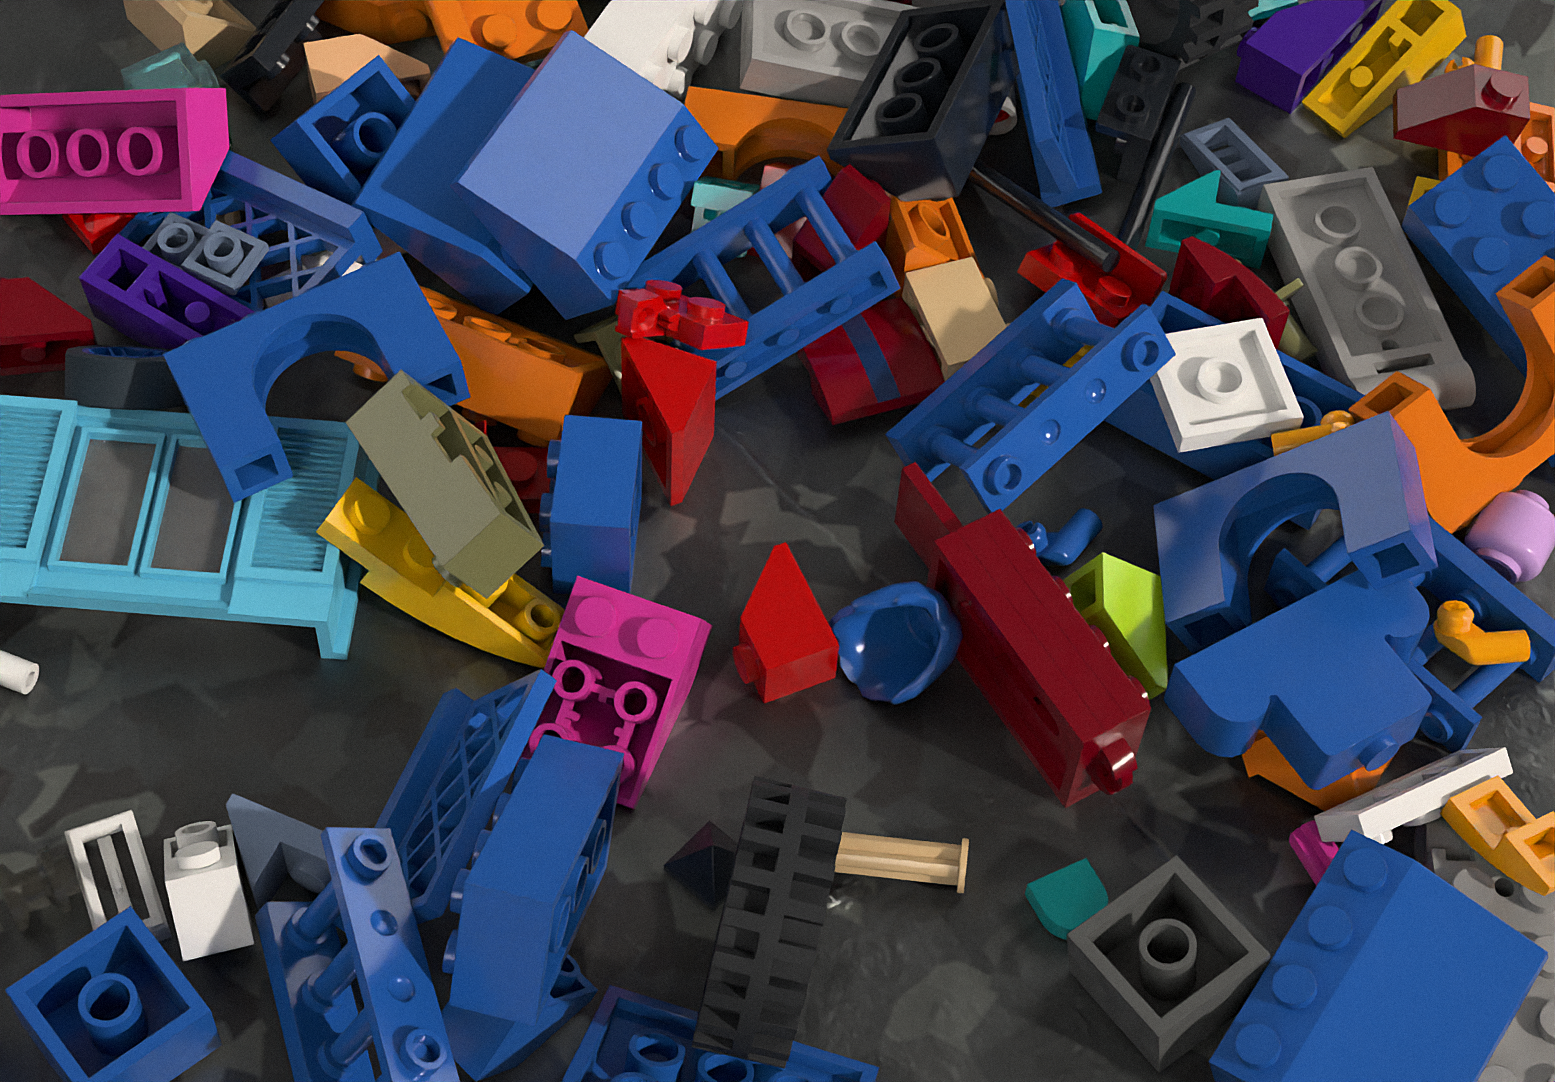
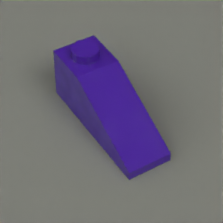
M1312 0L1275 12L1259 29L1255 26L1252 27L1241 40L1237 49V56L1241 58L1235 82L1291 114L1381 18L1387 0Z
M116 234L79 276L93 316L148 347L173 350L193 338L208 335L238 322L254 312L119 234Z

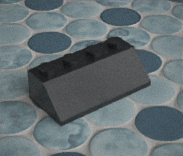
M977 0L902 10L826 149L830 159L843 167L849 164L852 165L868 180H874L884 191L903 202L920 200L938 202L952 197H959L1020 71L1005 0Z

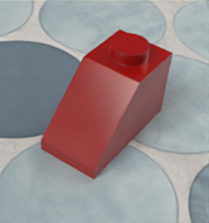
M786 542L773 547L740 617L739 645L732 648L734 662L741 679L745 684L754 683L764 704L836 677L839 643Z

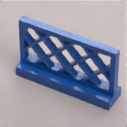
M1005 0L1020 68L1016 79L1042 201L1053 208L1101 194L1102 188L1060 0Z
M230 150L227 152L200 211L173 212L193 222L205 220V227L209 229L215 222L216 215L219 216L242 210L245 212L246 222L234 224L231 227L257 239L261 235L280 230L288 232L289 242L269 247L267 254L249 276L250 285L242 286L236 295H226L254 312L263 311V299L292 292L293 297L310 287L320 286L341 277L354 262L364 265L375 261L383 252L363 211ZM138 212L118 234L138 245L146 235L152 234L157 230L170 212ZM324 250L333 253L323 265L303 270L302 256ZM290 260L291 274L262 281L261 267Z
M542 669L476 700L471 699L457 688L444 693L374 827L391 828L417 925L443 915L451 899L458 872L461 868H466L474 852L481 830L485 829L498 799L543 711L557 680ZM340 913L332 924L345 932Z

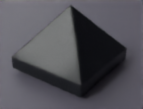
M709 820L664 864V871L711 910L715 911L725 900L738 843Z

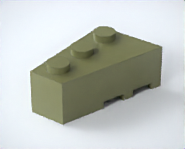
M403 370L395 374L345 422L435 555L432 558L434 567L453 586L460 588L465 583L487 599L544 546L487 435Z

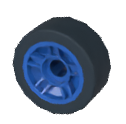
M90 345L69 348L65 353V400L77 401L78 405L122 410H157L175 408L185 404L163 355L171 351V349L130 345Z

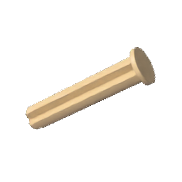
M842 832L835 862V872L957 886V893L964 894L969 839L962 838V845Z

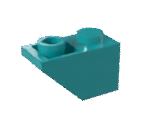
M1066 0L1061 7L1085 116L1088 119L1097 120L1125 48L1128 45L1138 47L1140 36L1126 0Z

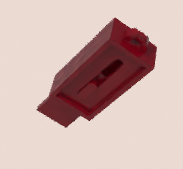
M916 462L903 467L894 522L929 569L926 586L940 592L945 597L962 623L963 639L955 657L1065 808L1099 790L1106 795H1112L1133 784V771L1138 769L1135 758L1151 711L1149 698L1142 684L1134 676H1127L1111 655L1110 646L1104 634L1095 625L1087 624L1074 607L1071 593L1066 584L1058 576H1051L1037 558L1032 540L1022 528H1015L1001 509L963 526Z

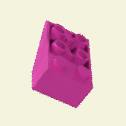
M577 576L543 670L555 678L557 682L520 758L531 759L544 734L624 753L617 803L635 809L690 692L713 626L701 618Z

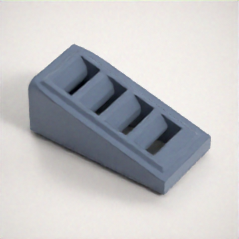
M1230 118L1180 135V146L1201 177L1212 171L1221 170L1216 196L1220 204L1256 210L1264 184L1289 180V176ZM1227 144H1228V146H1229V147L1224 148V149H1222V150H1219V151H1216V152H1213V153L1211 152V150H1214V149H1216V148L1225 146V145H1227Z

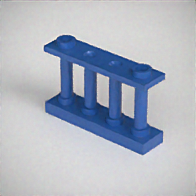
M819 155L803 165L789 169L779 180L651 258L644 259L624 288V290L645 288L647 280H663L676 283L683 290L702 278L714 300L726 305V313L749 322L745 346L699 350L676 339L670 343L672 347L678 346L679 350L717 361L715 401L901 288L887 257L877 242L874 241L863 249L856 250L822 198L833 180ZM803 216H806L836 263L835 266L808 282L803 281L774 235ZM754 247L784 295L756 314L750 312L722 266Z
M1062 278L885 435L905 466L916 462L930 482H932L952 464L961 470L987 514L998 509L1003 511L1170 361L1176 353L1150 306L1140 305L1116 328L1098 322L1076 282ZM1084 345L1093 347L1071 368L1063 366ZM1042 384L1048 387L1026 408L1018 406L1039 385ZM996 424L1004 427L980 449L972 446Z
M1428 515L1438 567L1410 577L1408 580L1415 588L1419 585L1424 586L1443 603L1457 600L1468 604L1474 613L1472 623L1485 632L1524 629L1530 640V657L1528 661L1481 665L1451 691L1423 667L1425 663L1445 647L1437 641L1433 623L1424 630L1410 662L1406 665L1432 696V701L1419 728L1429 739L1442 743L1448 750L1454 753L1459 750H1466L1482 719V716L1473 708L1517 668L1526 671L1539 683L1555 669V619ZM1344 535L1306 566L1285 548L1275 556L1264 590L1272 597L1280 610L1328 586L1326 582L1352 561L1347 555Z
M326 827L320 836L331 875L330 882L313 902H266L255 915L294 1082H460L391 828ZM340 913L348 940L343 949H341L336 926L332 924ZM356 977L365 1006L359 1014L351 988V982ZM373 1042L382 1075L376 1081L367 1050Z

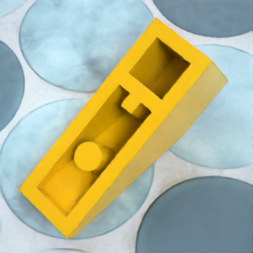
M1397 0L1302 101L1303 106L1340 136L1346 138L1393 103V95L1397 89L1428 78L1467 37L1461 9L1449 0Z

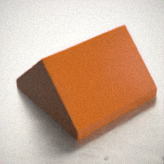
M886 192L887 196L891 199L885 256L901 287L894 292L896 298L902 297L905 273L973 257L983 279L985 278L953 198L938 202L931 200L903 202Z

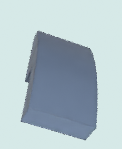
M173 212L167 215L143 246L145 250L225 295H236L269 251L266 242L215 220L208 229Z

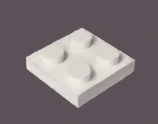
M1263 318L1165 334L1176 355L1150 378L1178 453L1271 437V434L1300 429L1304 416Z

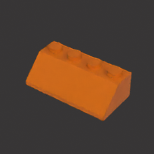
M419 285L463 366L471 397L456 403L463 407L462 416L474 422L487 420V425L490 426L497 425L498 421L517 428L516 436L520 440L544 448L549 447L550 439L561 440L565 415L589 417L613 377L604 357ZM335 351L334 356L354 363L352 369L354 373L374 381H388L384 371L367 357L348 351Z

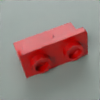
M1080 212L1071 214L1068 218L1120 253L1119 263L1112 271L1104 272L1058 240L1027 252L1017 273L1045 293L1062 278L1076 282L1098 322L1116 328L1140 305L1145 304L1151 307L1167 280L1165 271Z

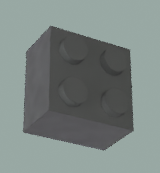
M1177 855L1067 934L1070 973L1159 1073L1235 1017L1270 962L1268 951Z

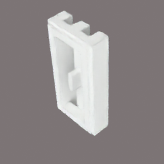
M132 810L65 831L64 833L93 930L106 923L107 920L83 843L97 839L119 913H121L128 907H132L110 834L124 831L150 918L142 921L153 936H157L158 941L172 937Z

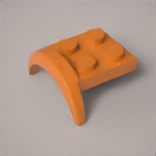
M423 0L444 55L452 42L459 37L520 64H526L545 58L565 32L573 30L584 37L589 31L577 0Z

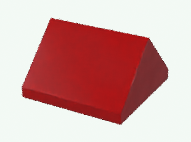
M621 338L622 414L625 420L642 421V452L670 506L682 503L714 436L717 361L645 338Z

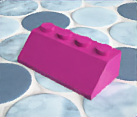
M166 88L0 95V215L200 211L229 150L226 88Z

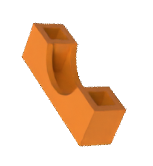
M688 86L684 105L719 148L698 179L704 176H711L736 181L752 165L777 157H795L810 161L819 155L825 163L827 170L835 177L844 168L830 159L826 149L849 108Z

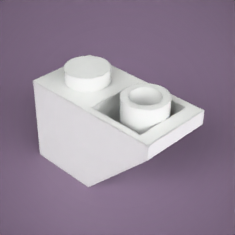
M212 821L192 823L179 828L175 832V837L164 839L165 885L183 961L253 945L252 921L231 824L217 827L216 823Z

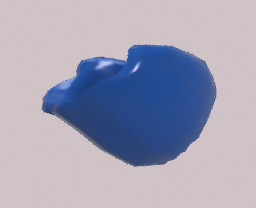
M917 581L891 584L852 601L850 605L840 609L829 620V626L839 643L840 666L848 680L858 686L863 697L872 701L889 702L893 705L914 699L929 687L953 662L963 639L962 623L952 610L949 602L940 592Z

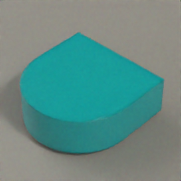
M1087 858L1028 883L1024 894L1042 925L1051 934L1067 940L1069 932L1108 905L1106 889Z

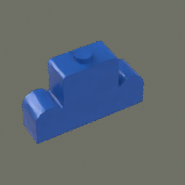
M1357 570L1174 664L1163 701L1195 742L1205 751L1219 757H1234L1244 754L1253 746L1258 731H1264L1305 784L1313 790H1320L1363 766L1367 771L1379 768L1397 753L1401 745L1414 738L1432 701V696L1406 665L1410 662L1430 618L1429 606L1408 579L1375 591L1361 571Z

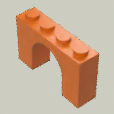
M1545 255L1495 293L1522 342L1527 359V376L1521 397L1512 412L1497 427L1478 437L1459 439L1431 389L1398 371L1348 409L1349 413L1354 417L1355 423L1386 411L1391 413L1416 449L1428 515L1450 534L1468 526L1473 521L1475 515L1486 508L1497 495L1516 488L1527 474L1555 454V260Z

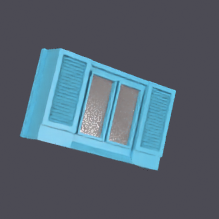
M0 395V602L315 627L321 658L347 660L364 567L324 539L316 531L356 477L378 492L381 475L372 461L368 460V455L345 422L268 416L280 439L294 476L233 503L190 413L105 409L78 405L77 401Z

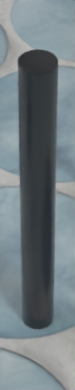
M1178 83L1173 90L1143 172L1116 237L1135 251L1138 248L1196 96L1195 88L1188 83Z
M976 159L967 178L969 181L1104 272H1110L1118 265L1120 253L980 159Z

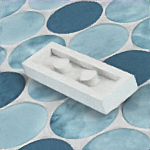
M1506 747L1459 750L1317 814L1314 818L1322 842H1343L1352 829L1370 839L1385 844L1393 839L1391 829L1400 825L1410 827L1434 821L1441 817L1440 807L1445 805L1449 798L1497 775L1500 778L1513 773Z

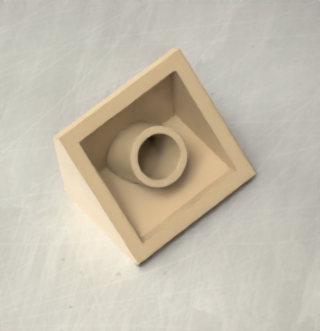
M123 0L127 19L193 82L233 59L256 30V27L227 0Z

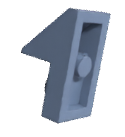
M232 793L226 803V808L257 911L266 902L272 901L287 873H290L292 879L300 886L320 894L331 880L320 836L323 831Z

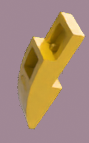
M356 477L322 522L316 533L368 570L360 583L409 615L455 639L506 659L544 669L565 609L516 573L487 599L465 583L460 588L453 586L434 567L432 558L435 555L408 515Z

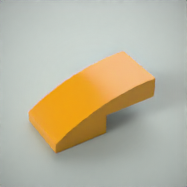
M1499 775L1449 798L1440 815L1478 854L1509 878L1536 893L1546 896L1555 891L1554 811L1536 819Z

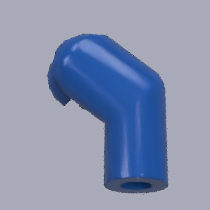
M1080 508L1059 532H1046L1043 524L1036 522L1033 525L1032 521H1025L1017 527L1022 528L1029 535L1034 544L1036 556L1043 566H1067L1072 564L1102 531L1103 524L1093 511Z

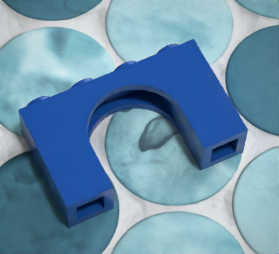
M400 251L383 259L368 262L359 269L323 285L310 287L300 295L263 311L250 313L238 322L203 337L193 338L182 346L163 354L182 399L233 503L294 476L280 439L265 412L270 388L278 376L290 365L306 356L324 351L353 352L375 362L384 371L389 380L400 370H403L449 407L471 397L461 360Z
M1389 411L1153 505L1165 623L1192 654L1253 624L1247 580L1251 560L1262 541L1276 527L1298 514L1317 509L1339 510L1347 555L1375 591L1438 567L1416 449Z

